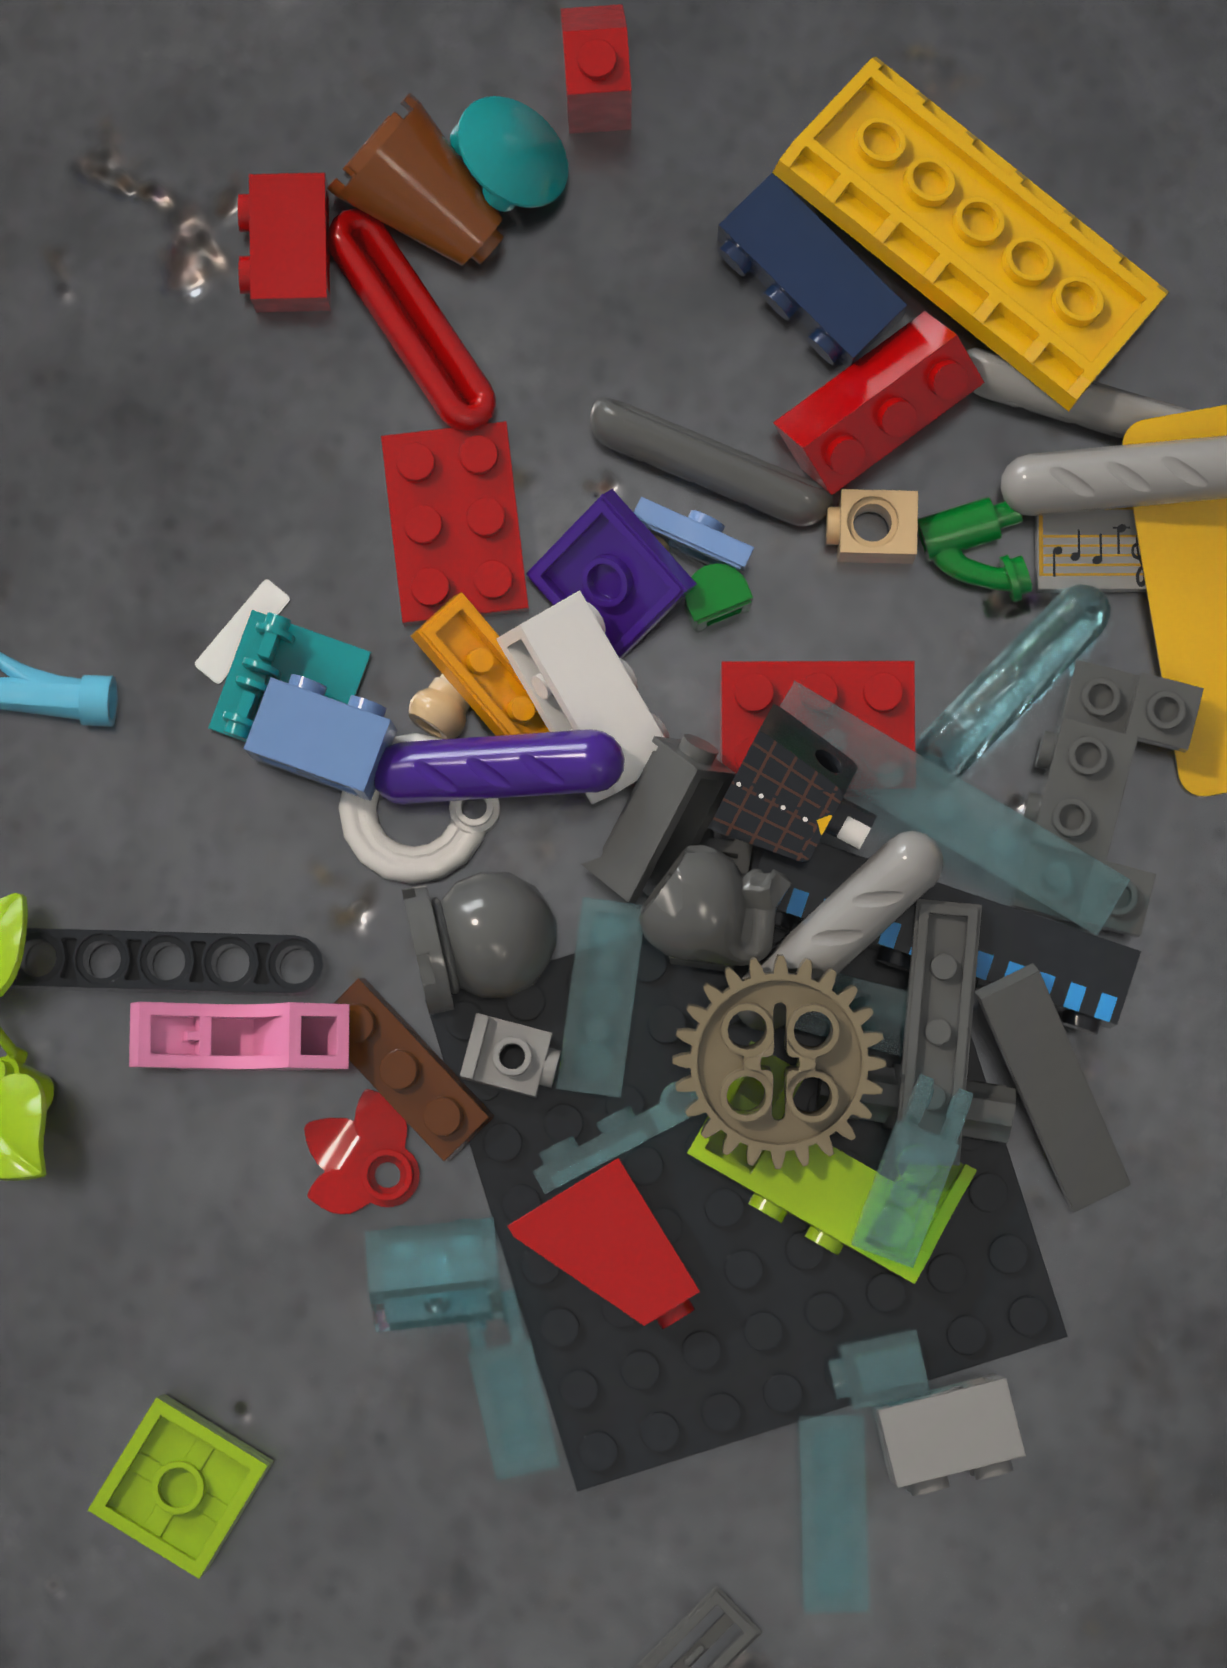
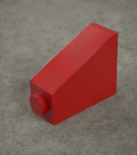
M623 4L560 8L569 134L631 130L632 89L628 33Z
M619 1158L507 1225L516 1239L644 1326L656 1319L663 1330L695 1310L689 1298L700 1291Z

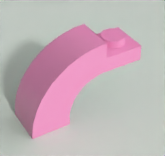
M297 1002L275 1004L130 1003L129 1067L246 1071L349 1069V1004Z

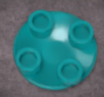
M484 97L474 101L465 109L458 124L451 131V146L462 157L472 176L483 187L485 200L496 210L507 212L511 211L515 206L527 208L541 207L554 201L564 190L569 174L565 148L551 125L529 106L507 97Z

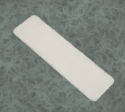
M264 580L195 662V666L212 681L220 684L229 673L251 611L255 610L266 615L268 612L279 615L289 603V596L270 580Z

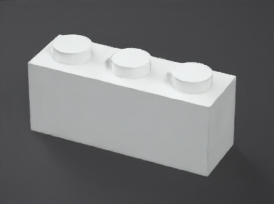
M579 590L496 638L549 732L599 730L614 737L621 746L625 757L624 771L619 781L608 790L598 793H585L590 803L594 804L638 781L652 752L658 748L652 742L654 736L669 738V734L663 722L655 714L650 713L639 694L637 679L632 668L625 660L618 657L605 635L606 628L601 614L592 604L586 602Z

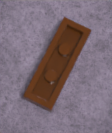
M358 978L333 1003L349 1004V1061L444 1162L450 1161L494 1117L491 1111L365 978Z

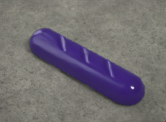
M592 729L400 742L389 745L385 749L375 774L374 786L383 798L391 803L401 805L587 792L598 793L608 790L619 781L624 771L625 757L621 746L614 737L604 731Z

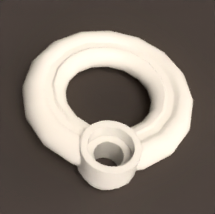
M412 733L396 736L393 744L442 739ZM376 789L371 801L342 791L338 807L343 836L358 860L384 879L413 885L444 879L467 864L484 840L485 834L495 827L501 813L498 798L483 799L487 804L485 814L478 819H469L463 814L462 807L466 800L450 801L449 811L451 819L443 834L429 844L414 847L399 844L389 837L381 827L376 809L379 792Z

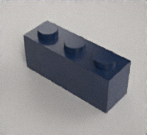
M773 173L718 224L717 239L722 243L718 248V252L722 258L741 276H745L750 271L767 288L762 293L767 303L785 320L789 321L795 316L811 332L807 337L810 345L831 365L840 360L848 368L872 350L903 319L907 304Z

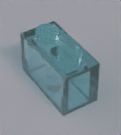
M494 1217L473 1220L459 1219L453 1222L411 1227L396 1226L390 1229L365 1232L368 1290L376 1333L505 1318L500 1256Z

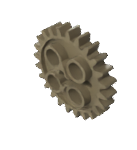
M777 954L773 971L764 973L756 957H752L749 961L750 977L741 979L732 968L727 967L725 968V976L729 987L723 992L707 982L703 985L704 991L711 1001L707 1009L699 1005H687L686 1010L698 1022L696 1029L678 1028L676 1036L690 1044L691 1051L673 1055L672 1062L677 1066L690 1068L691 1075L680 1079L675 1083V1086L679 1092H696L697 1098L689 1103L685 1108V1113L687 1117L707 1113L709 1118L701 1130V1135L704 1138H708L720 1130L726 1133L722 1145V1152L724 1154H730L741 1142L747 1145L746 1156L749 1165L753 1166L762 1150H767L771 1153L775 1169H781L785 1152L794 1150L800 1163L803 1166H807L809 1163L808 1146L817 1144L830 1157L834 1154L830 1135L837 1131L843 1137L850 1140L856 1137L847 1121L852 1114L865 1119L872 1117L870 1110L860 1100L863 1094H882L883 1088L867 1077L868 1071L886 1067V1060L884 1058L868 1054V1047L884 1039L881 1031L862 1030L861 1025L869 1020L874 1012L870 1006L851 1010L849 1005L858 991L853 984L843 988L838 993L832 990L837 973L834 969L829 968L818 980L811 978L812 962L809 958H804L796 973L788 972L784 955ZM783 1003L786 1006L784 1046L789 1056L797 1057V1063L785 1068V1113L783 1118L777 1120L772 1116L773 1074L769 1066L761 1065L760 1063L762 1057L772 1056L774 1052L773 1009L775 1004ZM750 1010L763 1017L765 1031L761 1039L756 1043L746 1046L734 1042L728 1034L729 1022L740 1011ZM806 1012H821L829 1018L831 1026L829 1036L819 1045L806 1046L795 1038V1023ZM749 1076L762 1083L764 1086V1096L757 1107L743 1111L736 1109L729 1103L727 1092L733 1081L739 1077ZM815 1077L822 1079L828 1084L829 1098L826 1104L819 1110L804 1111L797 1107L793 1101L794 1089L805 1078Z

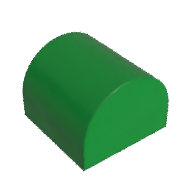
M715 563L700 568L692 575L691 578L697 585L685 596V611L693 631L697 630L698 632L745 613L752 607L753 596L744 576L735 568L726 564Z

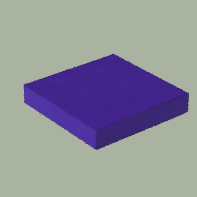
M613 489L602 494L526 573L553 605L580 590L586 602L592 604L601 614L606 628L605 635L621 659L697 585Z

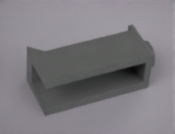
M684 734L682 739L654 736L652 742L658 748L652 752L602 848L604 852L600 858L581 864L629 903H636L642 891L649 896L687 846L700 844L736 775L735 772L716 759L719 753L718 750L702 738L691 734Z

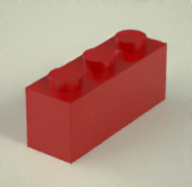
M924 311L774 421L773 424L800 468L829 494L833 495L985 382L958 335Z

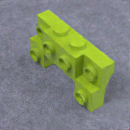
M772 1055L762 1057L760 1064L769 1066L772 1071V1116L779 1120L785 1113L784 1071L790 1064ZM739 1077L729 1086L727 1100L736 1109L743 1111L751 1110L762 1101L764 1086L753 1077ZM803 1080L800 1081V1082L797 1084V1086L795 1087L794 1093H793V1098H794V1096H795L797 1090L799 1089L801 1083L803 1082ZM703 1126L687 1152L691 1157L753 1192L754 1194L748 1204L780 1223L783 1222L787 1213L810 1225L804 1237L837 1256L845 1245L912 1284L916 1283L948 1221L977 1171L961 1162L959 1166L905 1161L895 1180L892 1181L833 1147L834 1154L829 1157L817 1144L808 1146L809 1163L807 1166H803L800 1163L794 1150L785 1152L781 1169H775L771 1153L767 1150H762L758 1160L752 1166L747 1163V1145L740 1142L730 1154L726 1155L722 1152L726 1133L720 1130L714 1135L704 1138L701 1135Z

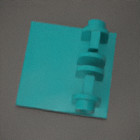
M252 610L208 729L246 742L270 677L286 683L289 682L291 674L309 678L327 687L324 696L348 704L351 695L356 696L371 652L291 624L290 619L278 614L268 612L266 615Z

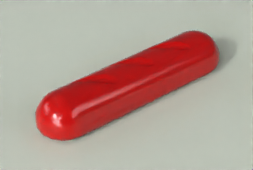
M356 208L342 211L332 220L328 229V248L332 257L439 417L448 426L458 431H472L483 427L492 418L496 409V395L490 382L384 224Z

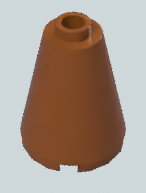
M409 93L400 102L408 111V114L404 118L395 111L391 116L389 115L343 168L352 177L348 183L344 185L335 178L327 189L337 198L461 266L470 258L480 265L504 238V235L496 229L502 222L503 217L498 210L490 206L485 200L483 189L421 102Z

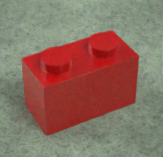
M325 172L249 174V194H238L239 231L250 232V256H239L240 294H250V299L256 312L331 311L330 251L328 248L330 206L329 190L327 189L329 185Z

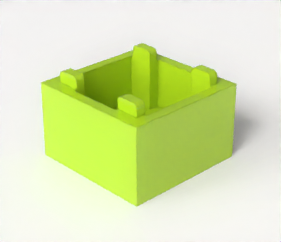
M162 1394L155 1398L87 1511L200 1579L210 1568L274 1460L168 1395Z

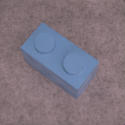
M291 674L288 683L270 677L244 746V750L254 760L371 801L375 792L374 778L385 749L393 744L398 731L393 722L384 717L387 708L351 695L348 704L324 696L327 690L326 686L296 674Z

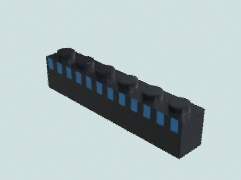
M821 842L818 843L810 860L804 862L764 849L758 869H761L763 873H770L775 869L785 874L792 882L777 908L775 927L791 931L794 922L801 923L860 868L868 858ZM936 882L933 887L919 898L982 905L975 990L977 984L987 986L1034 963L1042 975L1056 1010L1063 1013L1061 1019L1063 1025L1097 1035L1100 1026L1110 1029L1118 1024L1141 951ZM915 903L868 946L880 950L877 961L907 972L910 969Z

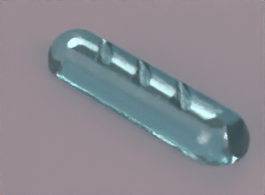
M1085 584L1067 587L1059 593L920 734L915 742L916 771L918 775L929 784L940 786L951 784L959 779L1102 634L1107 627L1111 615V606L1106 594L1095 586Z

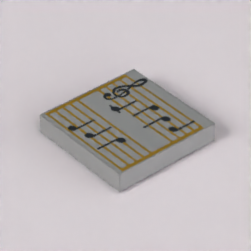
M1126 507L1035 516L1036 593L1147 592L1133 508Z

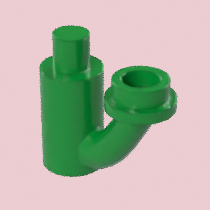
M985 497L918 518L917 533L928 562L933 560L936 566L947 575L971 585L998 591H1008L1013 602L1022 600L1023 594L1032 592L1030 575L1021 555L1011 559L1009 555L999 557V568L972 560L962 552L1002 538L1001 529L1023 522L1022 515L1012 510L1005 501L993 505L991 499Z

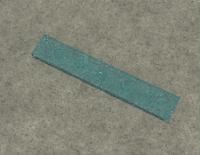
M793 682L779 707L786 710L856 763L858 769L848 787L849 790L1098 936L1130 882L1129 878L800 683Z

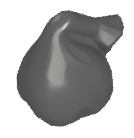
M704 845L687 846L644 902L638 920L648 942L664 955L683 961L707 964L749 965L750 958L756 957L759 962L768 957L772 951L776 911L792 882L785 874L775 869L770 873H763L761 869H752L745 875H742L735 861L719 850Z

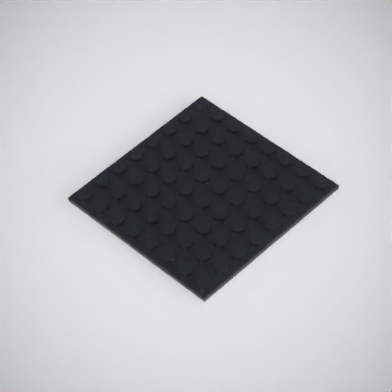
M794 922L792 930L795 929L800 923ZM775 927L772 949L791 931ZM643 932L551 960L533 986L510 997L480 998L463 989H460L457 994L451 992L454 1010L430 1015L444 1063L494 1115L469 1141L577 1492L1068 1337L1005 1143L962 1136L960 1162L971 1166L977 1171L915 1284L910 1283L845 1245L838 1256L804 1237L810 1227L809 1224L787 1213L782 1223L767 1216L748 1204L754 1194L753 1192L688 1155L687 1152L708 1115L705 1112L687 1117L685 1108L697 1098L696 1092H679L676 1090L675 1083L691 1075L690 1068L680 1067L672 1062L673 1055L691 1051V1045L676 1036V1031L678 1028L696 1029L698 1022L692 1018L686 1007L688 1004H694L707 1009L711 1001L703 988L706 982L722 992L729 985L724 971L671 964L669 956L664 955L651 945ZM867 947L836 976L832 990L838 993L843 988L852 984L858 989L849 1007L851 1010H855L860 1007L870 1006L874 1014L861 1025L862 1030L881 1031L884 1038L879 1043L868 1047V1054L884 1058L886 1060V1067L891 1068L892 1064H901L909 972L877 961L880 950ZM735 965V972L741 979L749 972V965ZM816 1011L806 1012L801 1015L794 1027L796 1040L806 1046L821 1044L830 1033L829 1018L823 1013ZM476 1013L551 1032L553 1037L550 1048L561 1050L552 1088L540 1085L537 1097L532 1098L462 1079L460 1073ZM738 1014L732 1017L728 1026L730 1038L740 1045H749L751 1041L756 1043L764 1034V1031L752 1029L743 1023ZM785 1025L774 1030V1052L772 1055L790 1065H796L797 1057L789 1056L784 1046ZM971 1036L967 1081L975 1080L986 1083ZM508 1045L500 1053V1062L508 1069L520 1067L525 1060V1052L518 1045ZM810 1077L803 1080L793 1098L797 1107L804 1111H815L820 1078ZM848 1119L847 1121L856 1136L853 1140L843 1137L837 1131L829 1136L833 1147L892 1181L895 1180L905 1162L903 1160H893L895 1130L882 1128L883 1123ZM619 1158L700 1292L689 1298L695 1310L663 1330L656 1319L644 1326L516 1239L507 1225Z

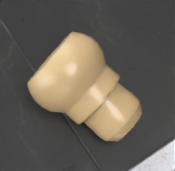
M441 674L440 677L433 679L428 688L418 691L412 697L409 704V717L417 726L434 737L455 739L464 730L466 712L470 705L447 678Z

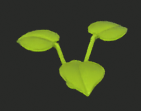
M18 893L0 898V997L6 993L14 982L24 954L28 906L27 897ZM0 1026V1046L7 1053L6 1056L0 1058V1180L21 1181L45 1177L47 1172L43 1147L47 1110L54 1096V1084L48 1075L25 1064L28 1052L17 1047Z

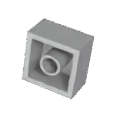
M991 1374L871 1404L889 1480L897 1488L906 1486L907 1492H911L912 1496L950 1487L948 1475L968 1470L970 1476H975V1480L1012 1472L1011 1460L1026 1456L1007 1379L1000 1375Z

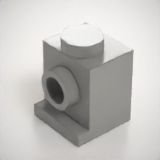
M476 1013L460 1077L464 1080L536 1098L540 1085L552 1088L561 1050L550 1048L553 1037L551 1032ZM512 1044L520 1046L525 1052L523 1064L516 1069H508L500 1062L502 1049Z

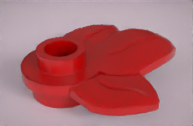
M371 1089L364 1090L357 1104L354 1121L348 1118H324L311 1121L305 1125L304 1131L309 1151L316 1163L325 1171L313 1183L307 1196L315 1204L331 1213L351 1214L369 1203L381 1207L399 1206L408 1201L418 1188L420 1168L416 1158L405 1148L408 1130L407 1122L379 1092ZM385 1163H393L400 1170V1180L391 1188L381 1186L376 1178L378 1168Z

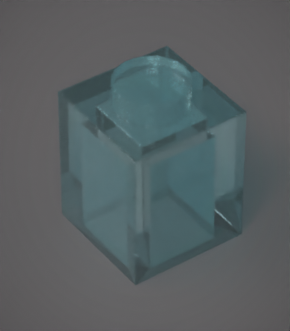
M914 1328L836 1344L840 1359L828 1361L836 1399L848 1397L850 1408L853 1411L931 1394L917 1331Z

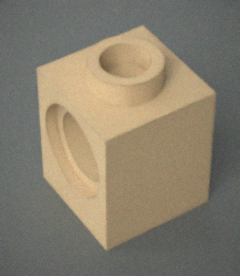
M841 489L838 507H828L826 515V545H837V562L913 564L917 556L918 491ZM865 512L877 513L887 522L889 532L886 537L879 541L864 540L854 529V519Z

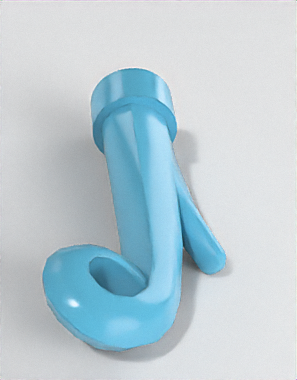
M0 652V670L9 676L0 677V710L80 720L83 726L112 727L114 725L118 703L115 676L83 675L82 678L57 675L23 664Z

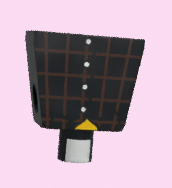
M773 704L708 828L720 834L804 862L810 860L824 832L860 850L877 815L843 798L858 769L856 763L786 710Z

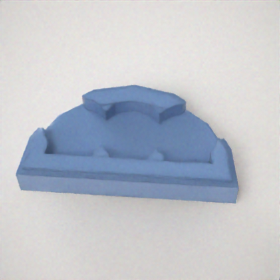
M642 496L634 510V514L649 530L670 539V547L705 564H726L739 572L744 571L754 551L753 546L724 534L725 526L721 522L700 511L691 510L688 517Z

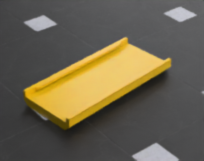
M872 57L800 133L779 159L772 172L1068 412L1169 294L1167 289L877 57Z

